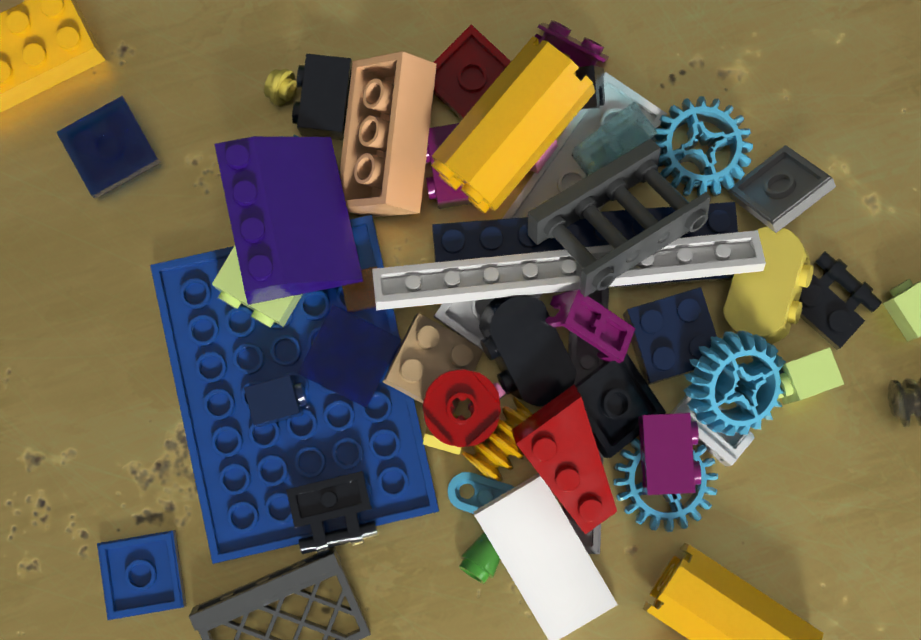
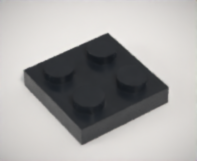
M627 353L623 362H604L575 385L582 397L597 448L604 458H612L639 436V416L666 414V411Z

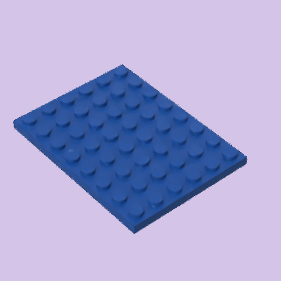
M372 215L350 219L363 282L303 294L284 327L274 322L270 328L252 318L251 315L254 310L242 303L236 309L217 298L220 291L212 283L234 246L150 265L212 564L299 544V539L313 536L310 524L295 528L286 489L360 471L364 472L372 506L370 510L357 513L360 524L375 521L376 526L439 512L415 401L408 395L382 382L400 347L401 339L394 309L376 310L372 269L384 268ZM288 375L295 379V383L302 382L308 403L302 406L304 415L262 427L254 426L244 387ZM345 516L323 521L326 532L347 527Z

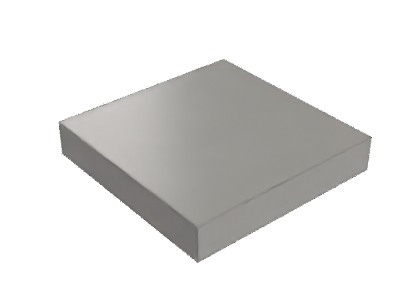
M785 145L739 180L732 189L728 190V193L732 200L777 233L833 190L836 185L830 175Z

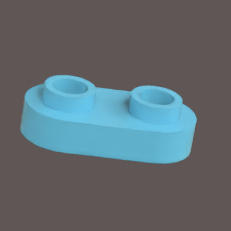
M462 472L454 476L450 481L448 497L456 508L473 514L475 510L511 490L514 486L490 478L487 479L475 473ZM463 484H470L474 488V495L470 499L462 498L459 493L460 487Z

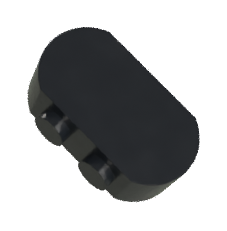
M527 295L495 298L486 306L480 318L479 329L484 339L480 340L482 349L489 360L495 359L501 371L497 374V378L506 394L511 393L514 397L531 405L545 406L574 384L576 369L556 328L546 323L545 320L550 315L541 300Z

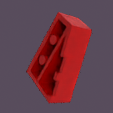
M572 385L513 428L511 432L516 445L584 534H587L615 514L617 508L582 397L575 385Z

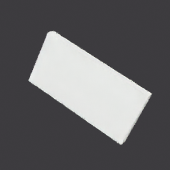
M539 473L473 512L548 640H560L618 605L554 494Z

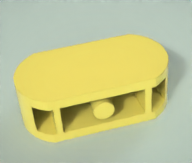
M766 226L757 229L766 261L764 270L734 274L723 313L726 321L736 333L738 331H747L752 335L757 334L765 338V341L773 344L785 338L789 334L791 325L798 323L802 312V302L799 301L803 287L808 288L813 276V265H810L811 261L806 249L793 232L782 228L775 233Z

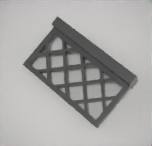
M331 547L330 552L319 555L318 553L199 604L193 607L189 615L194 630H198L202 640H213L209 630L220 625L237 630L234 640H239L241 632L262 640H282L270 635L277 616L299 624L293 640H298L303 626L323 633L322 640H327L328 636L336 638L335 640H360L371 635V631L340 563L341 559L335 547ZM335 575L337 576L342 587L337 602L316 595L321 581ZM314 585L312 592L303 590ZM295 593L309 599L301 618L280 610L285 597ZM344 596L346 597L350 607L342 605ZM279 600L276 608L268 605ZM313 601L334 608L327 627L306 620ZM260 609L273 614L266 633L245 626L250 612ZM338 611L354 616L360 629L346 635L332 630ZM243 616L241 623L232 621L238 617Z

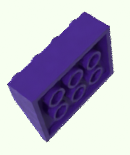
M253 136L214 144L248 305L363 282L331 137Z

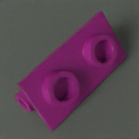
M551 20L549 25L541 23L537 27L545 31L543 36L539 34L534 36L538 38L539 44L542 40L549 42L563 54L570 55V59L578 67L598 66L596 65L598 60L605 62L609 58V56L602 53L604 49L602 45L584 37L582 42L569 36L571 29L554 20Z

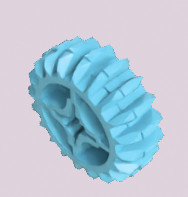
M700 96L697 99L696 107H694L691 100L688 98L684 99L682 110L678 106L672 105L669 109L670 117L662 115L659 119L662 128H655L653 131V137L658 140L655 143L660 147L661 154L658 167L663 165L666 167L660 174L665 179L671 175L674 178L671 185L675 189L680 183L685 185L683 190L684 196H689L693 188H697V195L699 197L705 192L707 193V187L713 196H719L721 185L727 190L732 189L735 185L733 178L741 180L745 175L741 167H748L751 163V158L743 153L751 152L753 144L742 141L749 137L751 131L749 128H738L744 121L742 115L734 119L730 117L733 111L732 105H728L724 111L719 110V99L715 98L710 107L706 106L704 96ZM703 121L715 125L722 132H710L704 126ZM687 123L689 128L686 133L688 142L682 144L679 149L673 150V133L677 128ZM698 141L701 146L707 145L709 147L705 154L702 149L695 150L694 146ZM729 145L730 159L728 165L716 173L714 167L717 163L715 152L721 151L724 146ZM680 163H694L698 167L700 174L688 171Z
M725 331L723 339L717 336L711 337L710 348L698 346L702 356L699 360L689 359L695 369L691 373L684 374L686 380L692 384L683 391L691 398L687 405L690 410L695 412V417L699 422L704 425L706 424L707 428L714 432H722L727 436H734L736 432L740 435H748L750 427L755 430H761V420L763 418L773 420L770 412L772 408L782 407L777 399L779 394L784 393L780 387V374L784 372L780 369L786 363L782 357L777 355L778 349L774 345L765 341V338L757 334L752 335L747 331H738L737 334L732 331ZM742 356H751L753 361L749 364L742 363L739 365L735 359ZM732 402H735L737 406L729 410H720L718 407L723 403L729 405Z
M635 438L630 442L631 446L636 450L634 454L626 449L621 450L620 455L629 460L627 465L622 463L615 464L614 469L625 472V478L613 479V485H625L626 491L617 494L616 498L618 501L630 498L631 503L624 508L626 514H631L636 509L640 510L635 520L636 523L641 525L650 516L649 528L656 531L660 520H663L665 531L672 532L674 528L673 519L677 520L678 525L682 529L688 528V521L685 515L689 514L693 520L699 521L702 517L696 510L697 505L706 510L711 508L712 505L703 499L704 493L707 495L717 494V489L706 487L707 480H717L718 474H706L705 467L715 464L714 458H708L703 461L700 459L699 456L707 450L704 444L693 450V460L700 462L701 484L695 485L696 493H692L689 500L683 506L680 501L682 499L680 494H663L665 501L669 503L672 510L669 512L654 510L640 498L643 495L642 482L635 485V472L641 460L640 441Z

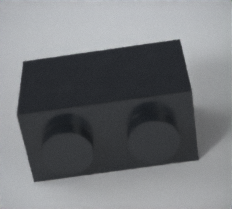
M306 54L305 65H299L297 71V87L302 88L300 102H294L292 111V123L297 124L301 136L331 137V139L336 140L344 139L352 71L351 58Z

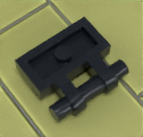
M824 251L816 259L815 263L825 273L819 279L813 274L809 287H803L799 299L802 302L800 317L838 350L865 322L854 311L861 303L872 313L881 305L882 301L872 293L873 288L865 281L863 283L859 282L846 270L847 265L841 259L835 260ZM834 281H837L851 294L845 301L828 288Z
M363 471L286 489L295 528L310 524L313 536L299 539L302 554L317 551L319 555L330 552L331 547L347 543L355 546L363 544L364 539L378 536L376 522L371 521L360 524L357 514L358 512L372 509ZM345 516L346 528L326 532L323 521Z

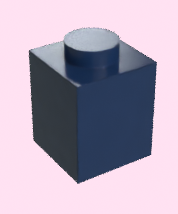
M290 375L244 387L253 424L257 427L304 415L302 406L308 404L302 382L295 383V379Z

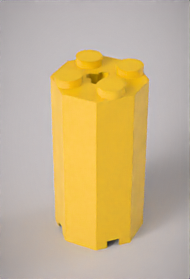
M532 36L432 155L434 162L431 166L451 188L457 190L461 186V190L468 196V200L485 214L490 208L496 211L594 95L593 82L587 76L580 81L576 76V71L579 67L569 57L547 41L542 40L539 44L538 38Z
M684 543L680 548L681 551L686 553L680 560L673 556L652 587L650 595L656 598L653 606L646 602L643 607L645 611L689 640H822L824 634L687 543Z

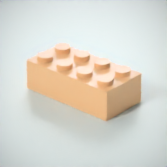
M404 51L352 62L339 173L348 212L362 216L372 215L373 217L420 213L435 87L436 63Z

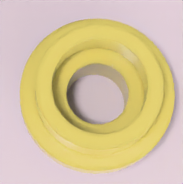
M274 69L268 75L264 85V94L270 98L273 104L282 106L287 101L292 100L296 94L297 82L295 81L293 71Z

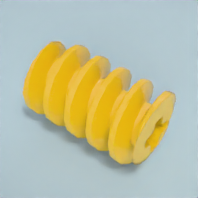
M514 397L513 401L517 410L507 406L502 408L506 421L499 419L498 426L495 429L496 432H493L485 440L484 444L480 443L472 446L475 454L472 455L465 451L461 452L487 479L490 477L501 482L503 477L498 468L500 466L508 470L514 468L509 456L512 455L519 459L524 457L522 451L515 443L511 430L530 417L532 413Z

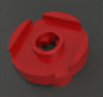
M466 369L448 371L437 377L428 387L422 405L424 421L429 431L444 444L456 447L475 446L489 438L498 426L501 412L499 393L493 383L481 373ZM458 398L460 401H464L468 398L472 404L468 408L471 415L468 418L462 415L455 418L451 412L455 408L452 404L454 399Z

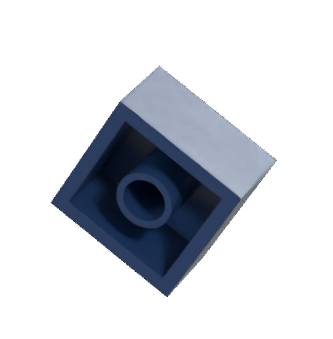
M701 287L627 309L623 313L624 321L636 328L631 343L641 374L648 385L693 372L695 367L692 366L689 359L699 360L702 354L698 346L710 348L711 337L717 336Z

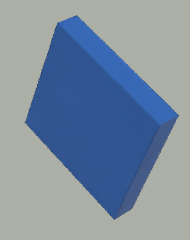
M175 530L97 543L108 620L186 607Z

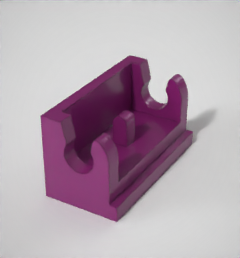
M579 289L552 297L550 305L560 310L554 317L546 318L547 324L554 328L564 326L600 350L597 356L605 362L616 361L621 363L624 361L636 328L589 296L584 297Z

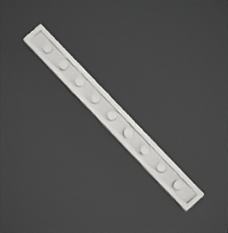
M758 230L678 238L616 277L609 287L763 271L766 261ZM611 245L585 247L597 260L614 250ZM566 249L374 268L372 273L376 310L580 290L581 270L583 268Z

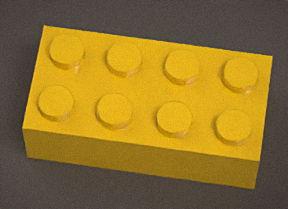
M26 0L0 13V113L106 61L76 0Z

